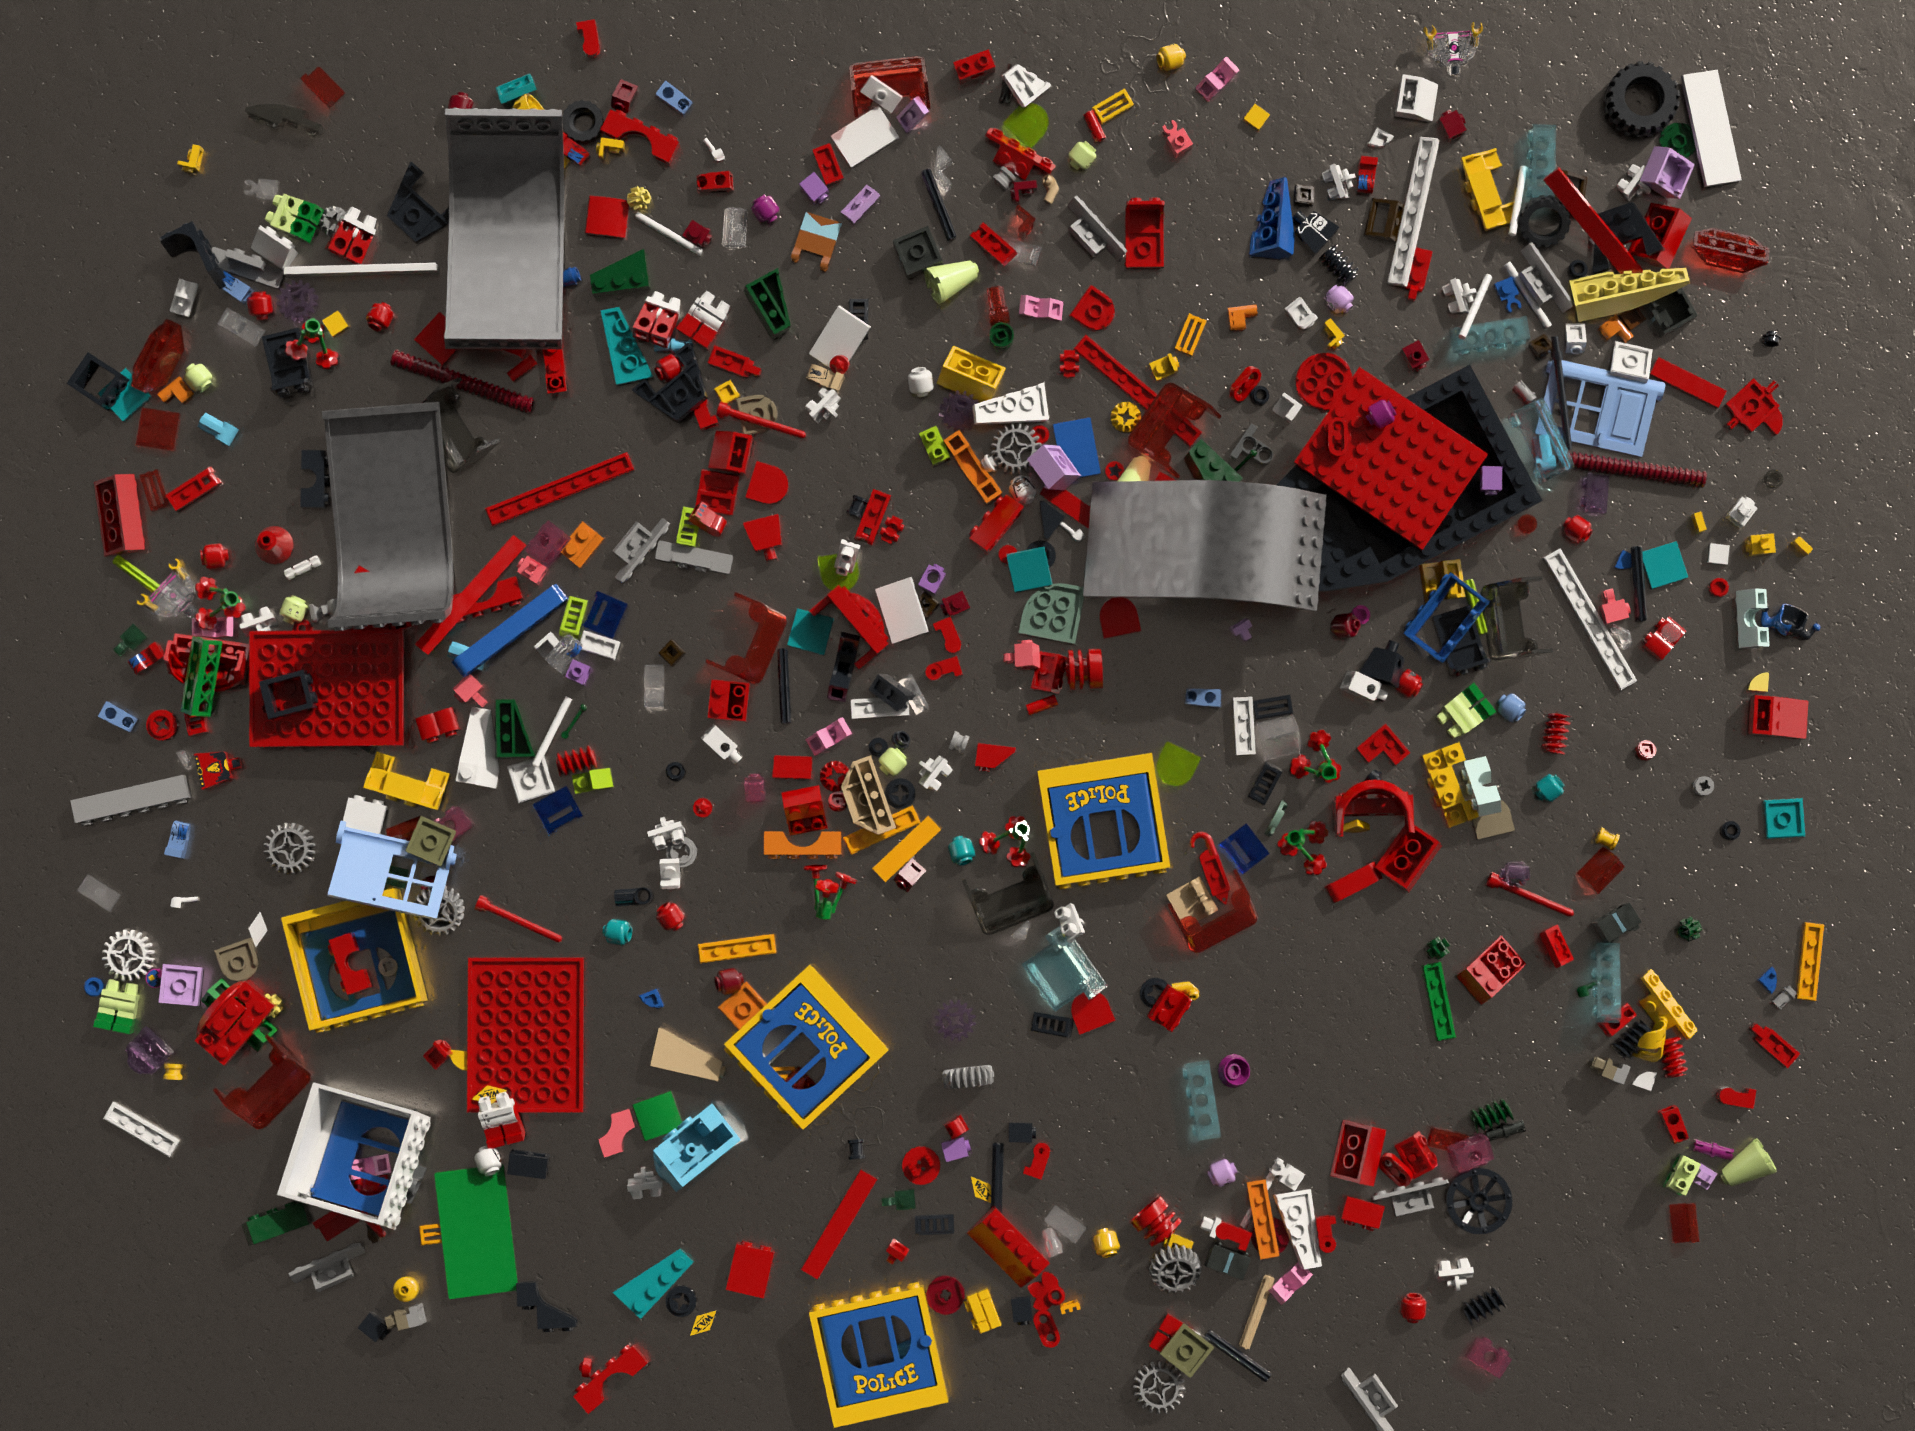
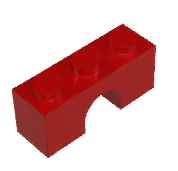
M350 932L330 939L328 950L331 956L334 955L336 961L334 967L337 974L341 975L342 981L340 985L343 992H346L347 995H352L371 988L372 984L367 970L354 971L348 964L349 957L353 953L360 951L355 934Z

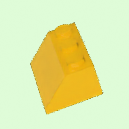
M953 346L941 369L936 384L978 402L993 399L1006 368Z

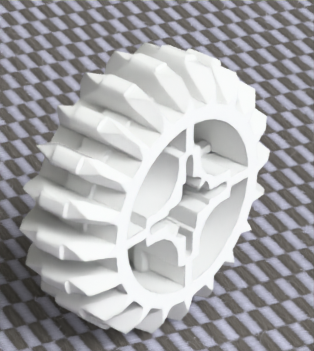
M123 930V936L120 932H116V938L113 936L109 937L112 943L105 942L104 944L106 947H109L108 950H102V953H107V957H102V961L108 960L104 968L111 967L108 973L113 974L116 972L114 975L115 979L121 976V980L126 981L128 976L129 981H134V975L137 979H141L140 972L146 975L147 971L144 968H152L148 961H154V958H149V954H154L155 951L148 950V948L152 947L153 944H145L148 941V937L141 939V932H138L135 936V930H131L129 934L127 930ZM128 940L123 950H115L119 943ZM134 941L141 947L143 955L136 953ZM129 950V954H132V956H137V958H127L124 955H120V953L125 954L128 953ZM114 956L121 959L123 970L116 965ZM135 960L141 961L135 970L128 972L129 967H131Z

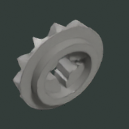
M335 206L325 208L319 221L322 232L332 237L337 225L333 224L330 227L331 222L328 218H334L337 215L336 220L339 223L341 216L345 215L346 212L342 208Z
M684 837V842L678 845H674L671 840L666 849L667 858L676 859L679 858V853L674 848L681 849L686 844L685 851L690 855H683L680 858V867L691 865L697 856L696 845L687 837Z

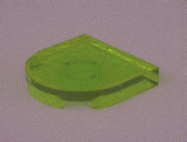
M1029 103L1026 107H1021V105L1017 107L1003 122V125L1032 149L1047 132L1049 119L1046 111L1041 106Z
M837 554L818 557L821 579L828 589L833 590L840 585L841 588L845 586L850 590L857 583L859 577L857 559L853 572H848L847 576L836 573L837 568H834Z
M1166 741L1157 761L1158 775L1168 785H1183L1192 778L1202 757Z

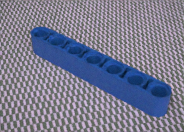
M554 584L457 656L451 663L463 678L468 676L562 606L568 600L567 596L557 584Z

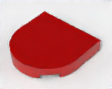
M1090 285L1069 317L1089 330L1098 331L1105 329L1111 324L1115 315V308L1112 300L1106 294Z
M756 461L745 498L764 504L779 502L788 492L789 483L787 476L778 467Z
M1114 597L1104 603L1099 615L1104 639L1141 632L1137 609L1130 600L1123 597Z
M1084 991L1073 1000L1071 1014L1079 1035L1116 1021L1107 999L1097 991Z

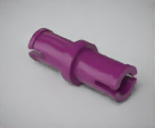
M1697 1139L1694 1142V1152L1708 1154L1712 1158L1716 1156L1729 1161L1732 1160L1734 1149L1719 1146L1714 1142L1711 1144Z

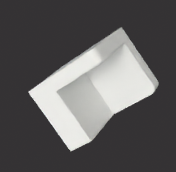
M1283 393L1272 411L1291 423L1303 405L1286 393Z
M552 632L548 633L534 646L547 662L565 648Z

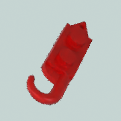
M1197 832L1190 840L1191 848L1195 847L1196 839L1203 838L1208 849L1201 853L1199 857L1212 896H1215L1226 905L1231 888L1215 844L1209 834Z

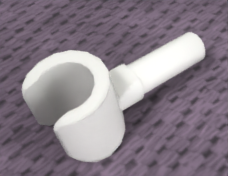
M707 138L703 140L710 149L715 161L725 159L721 148L715 150Z
M1062 522L1060 524L1072 536L1074 541L1080 542L1085 538L1084 533L1080 529L1074 532L1065 523Z
M173 897L170 906L181 908L182 902H196L198 897Z

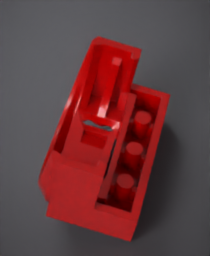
M838 585L809 612L812 616H816L826 606L834 603L871 647L864 656L854 663L859 670L888 646L887 640L889 638L884 633L883 620L877 608L863 596L850 593L845 586L841 588ZM863 610L867 612L868 617L862 613Z
M175 633L173 641L168 640L163 659L168 674H171L176 680L185 685L192 636ZM201 637V638L206 639V640H218V639H211V638ZM220 640L222 641L219 663L225 665H219L214 692L225 691L238 684H245L249 667V644ZM209 645V655L214 653L215 645ZM211 664L205 667L206 674L211 671ZM207 682L202 686V691L208 690L209 684Z
M1383 780L1363 781L1352 786L1346 793H1339V796H1335L1332 801L1333 817H1335V837H1343L1344 817L1404 815L1405 836H1413L1415 833L1413 794L1408 795V792L1402 791L1390 782ZM1368 794H1378L1375 798H1368L1367 796Z
M251 980L236 982L227 988L206 1010L197 1025L195 1042L222 1065L226 1066L277 1005L265 996L266 993ZM234 997H237L238 999H240V1000L245 1004V1006H243V1005H242L238 1000H236ZM241 1016V1018L236 1022V1024H235V1025L230 1029V1031L226 1034V1032L229 1030V1028H230V1027L234 1024V1022Z

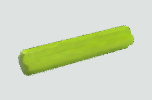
M120 555L113 559L112 563L152 593L160 586Z
M1473 579L1464 581L1476 591ZM1465 589L1467 601L1472 610L1479 599ZM1482 612L1475 621L1479 635L1488 632Z

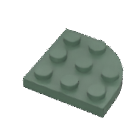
M1057 583L1045 586L1035 592L1024 607L1018 634L1075 645L1084 601V587Z

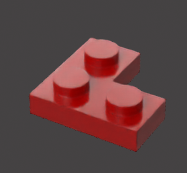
M1384 724L1356 748L1368 763L1382 751L1394 765H1397L1410 754V751L1387 724Z

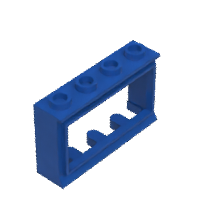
M1451 572L1443 576L1437 590L1434 589L1430 593L1429 601L1418 609L1416 618L1407 623L1405 626L1406 631L1404 632L1407 637L1442 663L1490 602ZM1457 582L1478 598L1479 601L1441 651L1437 653L1419 639L1416 634Z

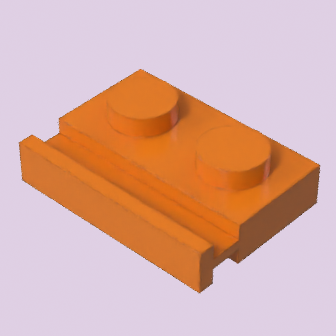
M582 521L559 549V552L581 569L604 541V538Z

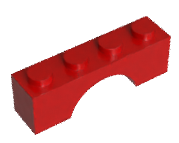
M610 109L600 129L602 134L615 140H622L628 135H641L651 143L653 158L669 166L671 165L680 147L677 141L678 138L671 134L665 136L660 133L661 130L654 126L649 128L644 126V122L633 117V119L626 117V113L618 109L616 111Z
M514 576L498 581L494 595L487 601L474 603L457 623L466 621V617H481L484 615L483 612L491 610V613L500 611L502 606L509 605L514 607L520 605V601L524 600L518 578ZM460 593L453 595V601L459 596Z
M635 1344L631 1347L626 1345L619 1351L621 1356L616 1360L612 1357L604 1364L606 1368L602 1372L597 1370L589 1377L591 1381L587 1385L583 1382L575 1389L577 1393L573 1397L587 1414L605 1400L603 1384L607 1377L618 1372L634 1376L648 1364L649 1361Z

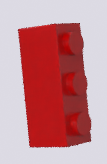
M1651 202L1644 218L1660 243L1664 246L1665 251L1648 256L1643 238L1633 241L1628 252L1633 257L1654 267L1669 269L1692 218L1680 208Z
M1007 494L1004 497L1000 496L993 504L996 506L993 511H987L981 519L983 523L979 527L976 525L969 533L971 535L969 540L986 555L1024 511V506Z
M1404 825L1375 866V869L1408 893L1442 847L1438 840L1415 825L1413 836H1405Z
M1343 1120L1330 1176L1374 1187L1386 1130Z

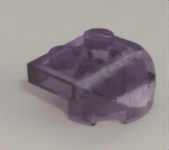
M147 1026L126 1047L127 1063L132 1070L139 1074L154 1073L174 1053Z

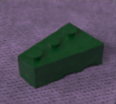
M1202 439L1184 457L1186 464L1197 480L1240 482L1243 479Z
M496 699L494 701L496 759L534 758L535 754L515 699Z
M293 1201L284 1204L285 1208L278 1211L276 1207L266 1211L267 1215L259 1217V1214L248 1217V1222L241 1224L248 1246L309 1225L302 1203L296 1204Z

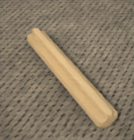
M1264 1275L1239 1343V1346L1249 1350L1270 1294L1268 1290L1273 1286L1275 1280L1272 1276Z

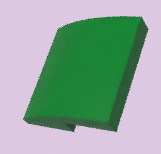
M671 1091L632 1105L644 1141L667 1134L674 1128L678 1130L677 1127L682 1123Z

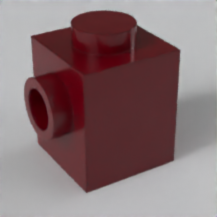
M1448 110L1440 115L1441 118H1439L1438 124L1447 142L1465 134L1467 131L1464 125L1466 121L1457 110L1453 112Z
M1419 340L1402 348L1400 351L1410 371L1416 369L1418 372L1427 367L1426 363L1430 359Z

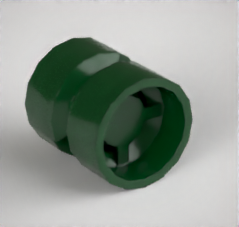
M1003 322L993 325L989 333L991 346L998 351L1007 350L1012 346L1014 340L1012 327Z

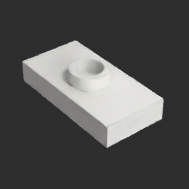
M872 75L860 90L861 93L891 113L903 97Z
M583 631L579 645L583 651L615 660L621 642Z

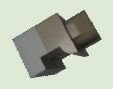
M1598 1057L1593 1058L1590 1068L1599 1071L1598 1076L1619 1085H1624L1631 1068L1630 1066L1619 1064L1617 1068L1612 1065L1613 1062L1610 1058H1605L1604 1060Z
M422 1303L409 1307L408 1313L400 1308L394 1311V1314L385 1317L387 1329L397 1327L398 1330H403L427 1322Z

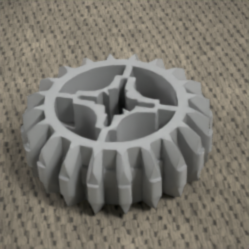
M1011 423V430H1008L1005 425L1003 426L1005 433H1002L1000 430L997 431L1000 438L993 436V440L997 444L991 443V447L996 448V450L991 451V455H997L994 461H1001L997 465L998 468L1005 465L1003 470L1005 473L1011 468L1012 475H1014L1015 469H1018V473L1021 475V468H1025V471L1029 472L1027 467L1029 461L1026 460L1021 463L1022 453L1032 449V455L1037 451L1036 448L1041 447L1042 444L1035 443L1040 438L1039 436L1032 437L1035 434V430L1027 432L1029 430L1028 425L1022 430L1021 423H1018V429H1015L1014 424ZM1017 434L1026 436L1031 441V444L1020 443ZM1011 435V444L1001 448L1004 439ZM1014 440H1016L1018 447H1022L1021 451L1019 450L1018 458L1015 452L1011 451V448H1014L1013 445H1015ZM1001 454L1013 455L1016 464L1007 462Z
M284 823V829L277 825L278 832L272 829L270 832L274 836H266L270 843L263 844V846L269 847V850H265L263 853L270 854L265 860H273L270 867L273 868L278 865L276 871L280 872L283 868V874H288L289 869L291 874H295V868L302 872L301 865L308 868L309 865L305 861L312 862L313 858L309 857V854L316 853V851L310 850V847H315L316 844L309 843L314 837H306L309 830L306 829L302 832V825H299L296 829V823H292L290 828L288 823ZM290 833L300 836L303 844H295ZM282 835H285L283 844L275 848L277 840ZM288 844H290V846L298 847L294 848L292 853L285 850H281L286 849V846ZM304 849L303 856L295 863L296 853ZM284 853L289 865L282 863L276 854Z
M445 885L439 908L441 909L442 907V911L438 912L437 920L414 915V921H418V927L424 926V932L429 929L431 935L434 934V931H438L439 936L442 931L446 934L449 933V929L454 931L456 925L459 926L461 924L460 919L464 918L463 912L465 911V907L462 906L463 900L459 899V893L453 894V888L447 891V886ZM428 887V891L421 890V895L418 894L416 896L417 901L413 903L428 906L432 888ZM448 902L452 905L454 913H451L447 908Z
M990 1065L947 1069L943 1071L942 1081L946 1089L989 1085L994 1082V1071Z
M1176 1244L1174 1248L1167 1246V1250L1160 1249V1254L1155 1253V1259H1151V1265L1149 1266L1150 1278L1155 1287L1158 1286L1160 1291L1165 1289L1167 1294L1170 1291L1176 1294L1179 1290L1183 1293L1185 1288L1190 1290L1191 1285H1196V1280L1200 1279L1202 1271L1200 1259L1196 1252H1193L1191 1248L1186 1249L1184 1245L1180 1248Z
M1158 1361V1367H1155L1154 1362H1150L1151 1369L1144 1365L1145 1373L1138 1370V1374L1142 1377H1134V1380L1139 1382V1384H1134L1133 1388L1139 1389V1391L1133 1394L1134 1396H1141L1137 1399V1403L1144 1401L1143 1409L1148 1405L1150 1406V1413L1153 1412L1154 1408H1156L1157 1414H1160V1408H1163L1164 1413H1168L1166 1407L1170 1406L1174 1410L1175 1408L1172 1403L1180 1404V1401L1176 1399L1177 1396L1180 1398L1184 1397L1182 1393H1179V1390H1185L1184 1386H1179V1384L1184 1383V1379H1177L1181 1372L1179 1371L1174 1374L1173 1372L1176 1370V1367L1172 1366L1169 1370L1168 1362L1165 1363L1164 1367H1162L1161 1361ZM1158 1372L1167 1373L1173 1380H1160ZM1152 1374V1385L1143 1389L1145 1379ZM1156 1378L1161 1385L1164 1384V1387L1161 1388L1162 1397L1157 1390L1154 1391L1157 1383ZM1175 1386L1172 1397L1166 1401L1165 1391ZM1145 1394L1158 1395L1160 1403L1148 1400Z

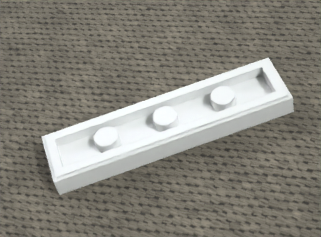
M116 1102L111 1104L103 1118L168 1157L172 1156L180 1142L178 1138Z

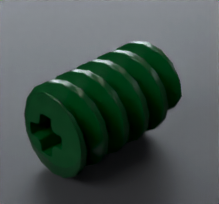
M1503 1099L1499 1100V1105L1496 1101L1492 1102V1108L1489 1104H1486L1485 1111L1482 1107H1478V1114L1474 1109L1471 1110V1121L1477 1134L1479 1127L1483 1131H1485V1125L1492 1129L1493 1122L1500 1126V1119L1507 1123L1508 1116L1512 1121L1514 1120L1508 1103Z

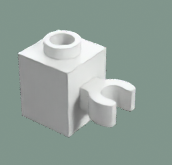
M1741 497L1725 517L1739 528H1742L1757 510V507L1754 506L1755 502L1748 497Z

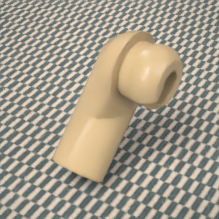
M1045 175L1042 178V182L1047 190L1044 201L1052 204L1059 187L1053 176Z

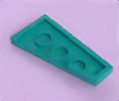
M620 307L601 310L616 385L654 378Z
M678 1249L615 1290L613 1294L641 1319L694 1261L681 1249Z

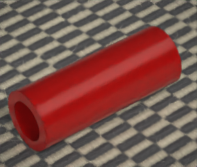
M1094 110L1083 114L1095 142L1104 140L1106 136Z
M529 355L509 370L507 375L514 382L534 367L537 362Z
M1053 694L1026 704V708L1030 716L1057 706L1058 702Z

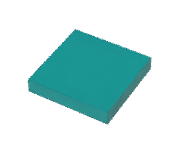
M530 73L496 87L501 104L537 90Z
M126 368L120 373L130 380L125 390L116 399L115 405L111 407L123 422L152 397ZM111 381L97 393L100 397L103 395Z
M1677 541L1642 552L1643 566L1651 589L1688 578Z
M1044 547L1006 555L1015 592L1053 584Z
M797 608L787 646L824 655L834 618L820 614L812 616L809 611Z
M1803 798L1763 801L1766 839L1805 837Z

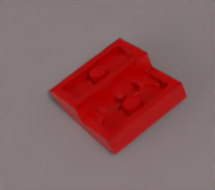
M589 196L585 234L624 239L629 211L627 200Z
M439 312L414 340L443 365L457 349H445L446 317Z
M702 469L696 505L704 502L708 505L707 508L713 512L733 515L740 475Z

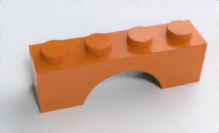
M960 430L943 440L946 448L986 506L1002 496V491L984 469Z
M764 831V855H768V859H780V855H787V859H799V855H807V859H818V855H826V859H837V855H842V832H821L820 837L815 843L810 846L799 847L790 843L783 831Z

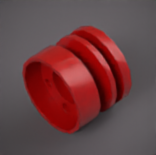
M1088 649L1087 658H1083L1081 650H1078V658L1075 659L1073 650H1068L1066 678L1070 690H1075V681H1079L1080 690H1083L1084 681H1088L1090 689H1103L1101 649Z
M1161 1196L1149 1203L1130 1221L1138 1232L1145 1228L1148 1229L1143 1237L1145 1240L1152 1235L1154 1236L1148 1243L1151 1247L1165 1241L1176 1231L1178 1225L1182 1222L1179 1217L1172 1222L1170 1221L1175 1215L1174 1211L1167 1215L1164 1214L1169 1205Z

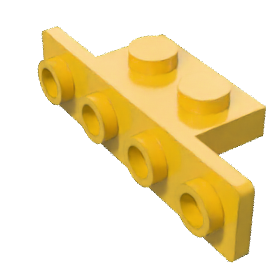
M1652 969L1648 970L1641 980L1651 993L1642 998L1639 1003L1655 1024L1659 1020H1665L1667 1023L1666 1030L1676 1025L1687 1040L1690 1039L1697 1032L1694 1023L1688 1018L1682 1007L1678 1005L1670 991L1666 989Z

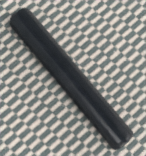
M930 168L925 169L921 174L947 240H953L956 238V233Z
M1632 546L1631 561L1636 621L1640 622L1647 620L1643 555L1641 546Z
M779 648L777 650L780 721L782 724L791 723L788 650L787 648Z
M993 1143L991 1208L995 1206L1002 1213L1004 1144Z
M1209 1330L1204 1338L1264 1382L1269 1380L1271 1373L1213 1331Z

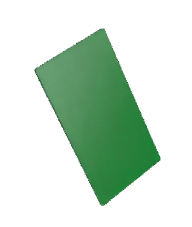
M503 1164L499 1168L500 1171L490 1176L481 1174L477 1167L434 1174L449 1299L516 1291L517 1274Z

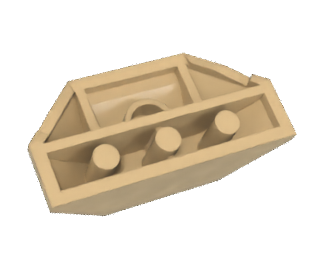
M871 755L853 761L841 786L853 823L878 835L896 829Z

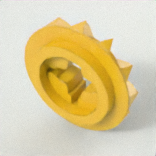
M1121 402L1113 408L1111 422L1117 430L1131 432L1139 426L1141 412L1131 402ZM1128 409L1129 416L1134 419H1128L1124 425L1123 418L1119 415L1125 414Z

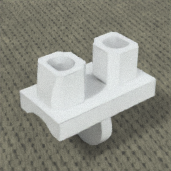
M1330 165V169L1322 173L1325 183L1335 181L1336 187L1328 189L1330 199L1350 198L1347 187H1353L1351 180L1356 178L1355 174L1349 175L1347 169L1341 172L1339 165Z
M1632 164L1627 172L1633 178L1632 181L1629 183L1621 179L1617 184V189L1624 195L1625 200L1630 201L1635 194L1640 197L1642 193L1648 195L1651 192V189L1640 181L1646 166L1639 167Z
M1451 279V283L1442 287L1446 297L1455 294L1457 300L1448 304L1449 310L1452 314L1468 313L1469 307L1465 297H1467L1468 303L1473 302L1472 294L1476 293V289H1470L1468 283L1463 284L1462 288L1460 279Z
M179 279L170 312L189 317L199 284Z
M822 387L818 392V396L822 400L818 404L811 400L805 406L809 411V415L817 423L823 418L827 420L831 415L836 418L838 414L835 410L839 407L837 403L841 399L835 390Z
M842 539L834 568H837L836 573L847 576L848 572H853L860 545L852 542L848 543Z
M268 607L258 610L260 615L258 618L254 619L251 613L241 616L242 623L239 625L246 637L249 636V631H271L270 628L278 625L277 619Z
M939 755L935 761L931 758L926 763L920 761L919 764L922 766V769L919 771V774L922 775V778L918 783L926 789L929 788L936 792L942 784L935 779L937 775L941 773L947 777L953 769L947 764L948 761Z
M665 817L660 818L661 824L655 825L654 830L647 832L648 837L658 851L667 847L665 840L671 838L674 845L683 843L684 834H686L685 828L680 821L674 823V820L666 821Z
M1070 903L1066 907L1061 906L1054 912L1056 918L1060 921V929L1062 934L1065 935L1067 942L1072 943L1076 937L1085 933L1083 929L1084 921L1079 919L1074 904Z
M641 1167V1173H634V1178L628 1179L627 1189L628 1192H631L633 1199L643 1198V1190L650 1189L651 1197L661 1196L663 1179L659 1175L654 1176L653 1171L646 1172L645 1167Z
M1467 1258L1457 1260L1458 1269H1451L1450 1261H1440L1437 1279L1438 1282L1447 1281V1287L1455 1286V1291H1460V1285H1467L1466 1279L1473 1278L1474 1270L1473 1267H1470Z

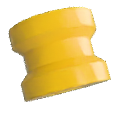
M164 1064L165 1074L163 1079L182 1080L181 1070L183 1069V1064Z

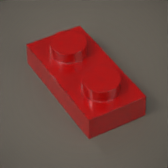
M830 143L812 150L826 186L844 180Z

